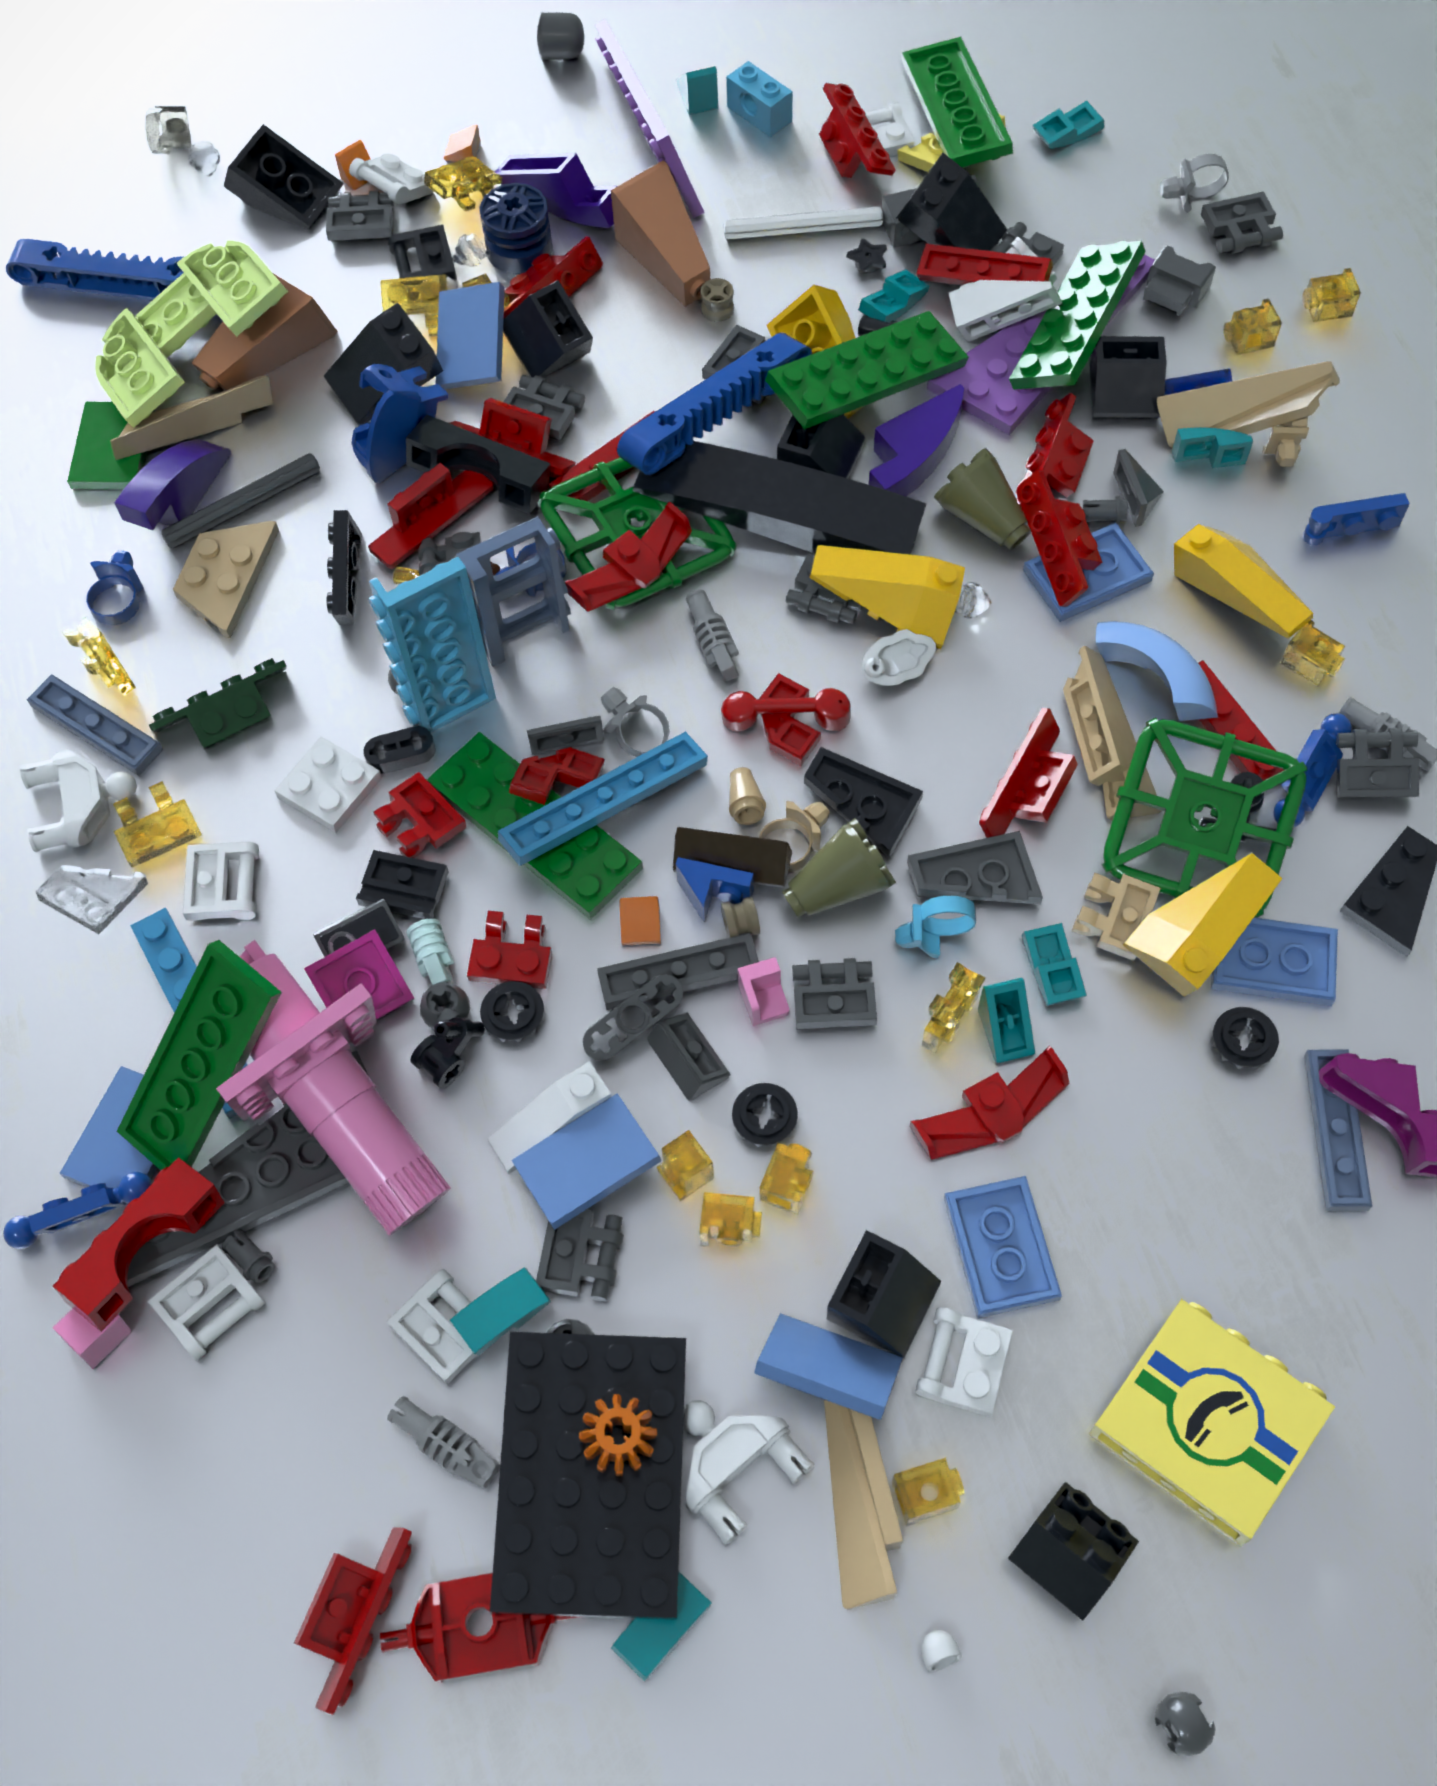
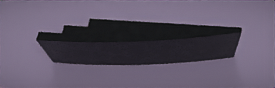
M693 441L692 445L685 444L684 453L656 473L646 475L639 471L632 490L665 503L671 502L677 507L814 554L817 546L823 545L911 555L927 504L820 470Z

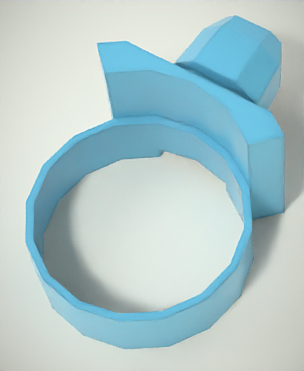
M960 896L934 897L926 900L922 905L913 904L912 921L899 926L895 930V940L901 947H919L930 957L938 959L940 956V936L959 935L973 929L976 925V907L973 901ZM941 913H960L965 915L954 919L930 917Z

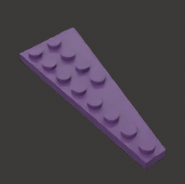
M606 19L596 23L595 27L600 35L595 38L596 43L635 114L645 139L658 163L664 160L668 164L682 198L693 219L705 212L668 132Z
M1144 254L1108 323L1146 282L1150 267L1155 259ZM1047 310L1011 324L966 353L969 358L965 367L927 381V390L940 395L961 384L964 387L962 409L1010 435L1052 388L1041 387L1013 390L1009 381V377Z

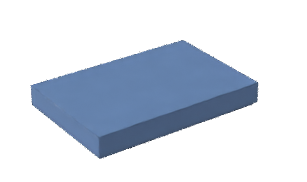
M500 282L439 291L437 358L443 372L436 376L435 384H439L444 390L501 381L505 287Z
M1116 522L1091 533L1097 542V550L1102 563L1093 571L1082 569L1088 589L1067 607L1059 606L1041 557L1038 556L1024 562L1023 571L1059 622L1152 581L1153 571Z
M1253 918L1224 959L1212 972L1211 989L1332 1006L1336 1000L1338 929Z
M120 1066L60 1172L65 1179L85 1187L106 1183L107 1187L115 1188L119 1186L122 1178L131 1172H142L150 1179L152 1178L157 1167L116 1132L144 1074Z
M617 1093L511 1161L555 1230L662 1160Z
M1026 1176L945 1193L944 1201L977 1319L1061 1300L1062 1294Z
M780 1313L757 1360L754 1373L881 1420L903 1357Z

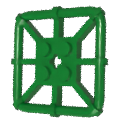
M620 457L606 464L601 461L593 466L594 469L553 486L546 492H542L537 502L544 518L555 531L564 547L565 557L570 563L576 565L581 575L595 570L586 553L606 544L610 545L628 530H631L641 539L667 504L633 492V487L623 490L614 475L634 466ZM597 482L604 484L611 494L610 497L597 503L568 497V495ZM556 510L591 518L600 531L576 541ZM702 515L714 534L692 529L691 534L684 543L714 551L677 568L670 560L662 570L664 574L660 575V578L651 585L607 603L606 609L615 611L616 607L629 606L668 587L672 589L682 585L683 580L734 556L737 544L733 540L729 529L724 522ZM636 518L637 521L644 520L645 523L642 527H634L631 525V519Z
M1153 718L1147 721L1146 727L1138 738L1124 785L1119 786L1116 794L1119 801L1104 846V863L1101 864L1105 873L1110 872L1118 879H1121L1123 874L1157 886L1161 888L1160 893L1173 896V899L1194 888L1190 886L1198 857L1224 864L1225 868L1237 862L1235 856L1241 837L1244 835L1271 844L1265 864L1279 875L1286 850L1291 849L1294 841L1291 833L1306 787L1305 772L1308 769L1305 763H1299L1297 759L1288 754L1235 739L1236 735L1226 732L1225 735H1221L1173 720ZM1167 735L1219 750L1212 777L1186 770ZM1154 741L1158 744L1175 775L1169 799L1139 791ZM1230 754L1284 770L1251 788L1223 781ZM1290 781L1276 831L1246 823L1253 798ZM1134 803L1165 811L1156 836L1119 854ZM1204 807H1208L1211 809L1210 815L1216 818L1215 823H1208L1205 827L1198 825L1199 820L1194 818V813L1201 812ZM1161 845L1188 853L1179 882L1124 865ZM1273 892L1254 918L1264 915L1263 910L1267 908L1272 899Z

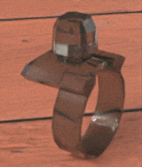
M155 106V108H148L145 117V133L147 144L152 154H170L172 148H192L186 106Z

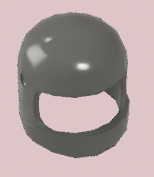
M540 12L536 38L541 60H571L577 58L582 53L585 33L583 23L576 14L569 12Z

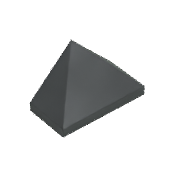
M1126 449L1118 451L1113 474L1123 498L1127 499V508L1135 527L1142 526L1164 491Z

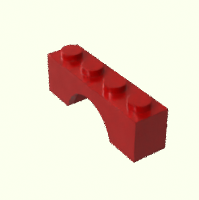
M178 1157L169 1167L162 1169L157 1174L153 1184L139 1198L132 1200L125 1207L123 1214L107 1230L102 1231L95 1237L91 1247L76 1262L71 1263L62 1271L59 1279L52 1287L70 1307L102 1332L133 1299L128 1288L127 1275L130 1263L136 1252L150 1239L163 1233L182 1231L195 1234L225 1202L212 1182Z

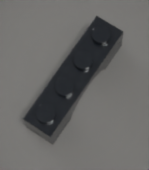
M426 414L406 437V465L427 472L441 463L450 471L468 470L481 473L491 479L497 486L499 491L498 502L530 514L537 506L540 494L549 490L550 463Z

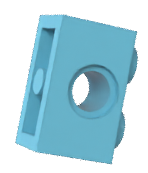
M749 61L726 76L727 107L763 133L772 137L792 122V90Z

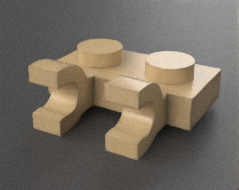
M1094 873L1091 882L1088 884L1084 899L1096 903L1110 902L1112 903L1108 915L1104 916L1095 910L1082 906L1079 915L1076 917L1072 932L1084 936H1100L1096 947L1134 961L1136 956L1124 947L1123 943L1143 919L1153 912L1161 888L1125 874L1121 877L1120 882L1116 883L1103 875Z

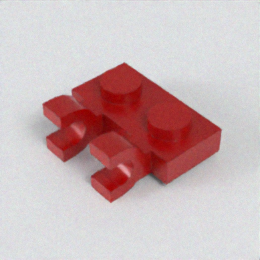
M417 772L389 791L391 803L373 812L374 816L379 820L376 824L377 829L385 837L395 832L404 818H407L415 826L397 836V841L402 845L399 848L400 853L411 858H416L420 855L428 842L437 849L466 829L465 819L420 772Z
M488 910L485 940L473 939L467 971L468 980L492 984L519 981L533 988L547 989L552 949L551 947L542 946L546 929L545 925H542L543 917L527 914L524 928V944L504 942L507 930L504 912Z

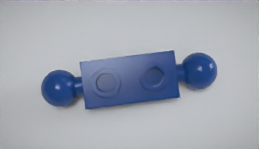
M1334 713L1325 717L1320 729L1311 732L1297 757L1299 763H1305L1308 771L1305 772L1306 787L1294 827L1302 823L1305 811L1314 810L1337 768V760L1342 759L1344 755L1337 748V733H1351L1352 725L1350 720L1343 714ZM1290 781L1282 784V788L1286 793L1288 792ZM1285 798L1280 800L1274 807L1273 816L1277 824Z
M131 1172L122 1178L118 1187L109 1188L106 1186V1183H99L80 1190L81 1197L68 1201V1198H59L46 1202L42 1205L43 1211L31 1216H16L10 1219L3 1230L4 1240L14 1249H26L35 1243L39 1234H52L128 1205L132 1200L139 1198L153 1183L146 1174Z

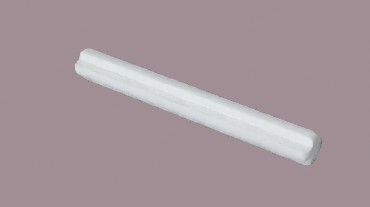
M878 206L731 219L724 222V234L727 240L880 227L883 223V213L881 207Z

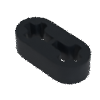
M421 726L409 727L373 737L363 748L366 763L380 770L381 774L428 762L436 751L431 732ZM421 741L422 748L415 750L413 742ZM385 750L386 758L378 759V751Z

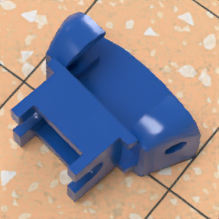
M373 364L361 372L359 383L361 388L372 386L377 391L384 393L376 405L371 423L356 427L353 430L351 442L358 461L367 469L368 475L375 483H382L406 464V437L426 414L436 417L438 402L448 399V393L439 384L427 387H420L414 384L426 379L427 372L421 366L397 372L393 367Z

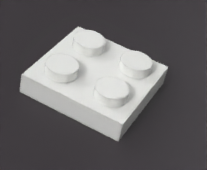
M320 736L274 791L277 798L337 833L382 779V776L377 768Z

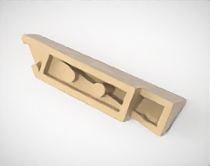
M1326 361L1160 396L1157 398V407L1167 443L1171 449L1173 448L1177 430L1182 428H1219L1248 435L1271 428L1272 426L1310 416L1320 406L1319 397L1328 387L1337 386L1340 383V379L1332 362Z
M255 377L221 393L152 412L147 419L142 420L135 427L127 423L119 437L110 440L115 460L241 424V413L273 404L269 377Z
M1083 646L1078 653L1082 661L1074 679H1067L1063 692L1089 782L1096 786L1103 784L1106 815L1108 819L1113 820L1119 801L1116 794L1119 786L1124 785L1137 743L1102 655ZM1145 768L1139 791L1157 796L1148 771ZM1134 803L1130 818L1158 814L1162 810Z
M824 1400L842 1605L845 1609L850 1610L895 1599L897 1588L887 1551L901 1548L903 1538L871 1416Z

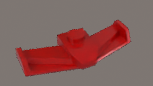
M668 502L665 509L641 539L631 530H628L603 549V558L609 564L573 580L564 581L568 590L567 594L587 612H590L636 590L647 588L660 578L662 570L691 534L692 529L687 516L674 504Z
M1049 1045L1008 1085H1006L997 1072L963 1090L962 1098L968 1107L921 1120L916 1119L910 1121L909 1126L931 1160L997 1142L1004 1143L1021 1134L1022 1129L1070 1084L1067 1069Z

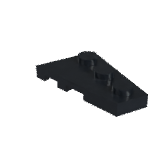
M333 510V523L328 524L329 544L333 545V557H328L327 573L329 579H332V592H327L326 597L327 611L329 614H332L339 625H354L357 585L355 577L351 576L352 571L359 570L360 558L357 555L356 544H361L362 532L348 510Z
M820 747L804 775V784L847 822L856 818L865 831L867 839L889 858L923 797L922 790L823 747Z
M1407 826L1345 902L1340 912L1408 957L1413 948L1437 864V845Z

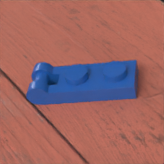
M1400 493L1318 506L1311 512L1309 524L1306 525L1303 533V539L1310 545H1319L1323 542L1324 538L1353 536L1366 531L1392 529L1400 526L1410 503L1406 494Z

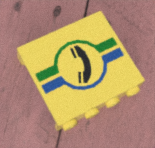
M1181 1299L1089 1435L1242 1547L1256 1533L1335 1406L1326 1400L1327 1396L1321 1389L1308 1382L1301 1383L1288 1374V1368L1281 1361L1270 1355L1263 1356L1249 1346L1250 1342L1244 1335L1234 1329L1228 1328L1226 1330L1211 1320L1212 1315L1204 1307L1194 1302L1187 1303Z

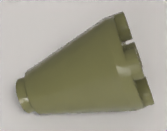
M987 448L978 452L967 467L964 463L956 466L947 476L950 483L944 485L934 495L935 500L945 510L998 545H1005L1009 550L1016 548L1031 533L1030 529L1026 526L1028 521L996 458Z
M856 818L843 825L788 883L790 887L782 891V894L798 918L805 913L810 916L883 892L896 883L885 866L886 862L874 844L871 846L865 831Z

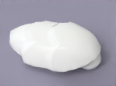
M908 629L898 631L891 636L882 637L869 647L864 654L861 662L862 672L866 679L884 686L899 685L906 680L917 678L923 674L926 664L935 654L936 643L931 637L915 634Z

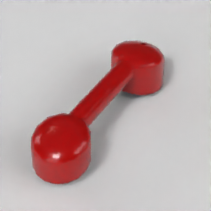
M834 688L823 689L815 697L756 699L751 693L737 691L726 697L721 707L724 726L735 732H741L753 726L758 714L814 712L815 720L819 726L829 731H840L846 728L851 719L849 698L845 693Z

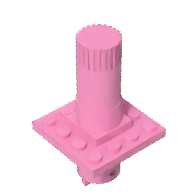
M254 940L244 947L245 951L239 957L282 993L250 1053L254 1061L216 1089L243 1121L249 1117L253 1121L261 1118L274 1107L271 1101L279 1097L284 1105L287 1104L308 1133L316 1138L390 1236L438 1201L451 1187L376 1090V1085L352 1055L349 1044L352 1042L354 1046H358L375 1032L372 1027L377 1024L372 996L363 984L360 983L322 1012H319L277 955H266Z

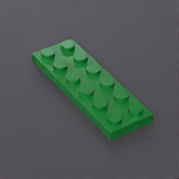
M962 37L902 52V62L944 154L962 168L988 160H997L1003 156L1013 154V142Z
M1142 240L1133 242L1119 241L1115 244L1099 246L1092 244L1080 249L1057 291L1061 297L1062 304L1045 312L1009 377L1013 390L1076 384L1146 252Z
M927 311L768 371L765 381L801 426L807 429L965 367L969 356L933 314Z
M478 732L427 779L454 809L504 850L506 849L498 841V830L561 798L560 795L552 790L546 804L543 805L509 793L510 783L520 763L481 732ZM597 825L523 864L590 920L643 869V863L638 857Z
M220 940L207 945L116 1131L160 1170L169 1167L178 1157L192 1167L226 1102L216 1088L243 1069L282 993Z

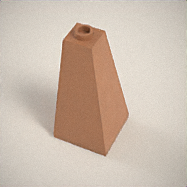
M662 160L611 190L615 239L686 307L694 301L702 299L701 287L706 281L711 279L710 266L668 164Z
M275 275L288 290L280 298L279 302L275 306L270 307L255 320L250 328L244 330L237 337L222 322L192 361V364L201 373L198 378L205 385L213 390L220 387L225 391L255 377L268 374L334 337L338 330L312 296Z

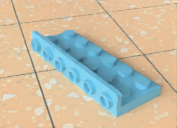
M459 557L446 563H440L432 568V570L410 581L399 584L389 592L385 591L377 577L369 581L373 596L369 597L368 600L379 619L375 621L376 626L386 641L382 645L389 660L392 662L389 668L399 684L396 686V690L405 704L402 706V709L412 726L418 724L432 733L496 699L467 570Z

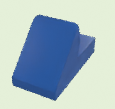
M680 857L677 858V882L704 922L706 921L712 897H718L723 902L738 904L742 902L743 898L753 895V873Z

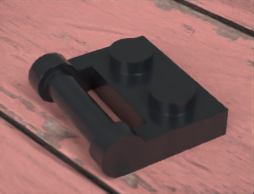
M443 224L395 234L388 239L389 250L395 257L399 273L398 286L402 294L412 295L417 292L418 288L432 286L434 281L440 277L441 279L450 277L454 281L457 280ZM414 247L416 248L421 270L416 272L411 271L407 255L408 249Z

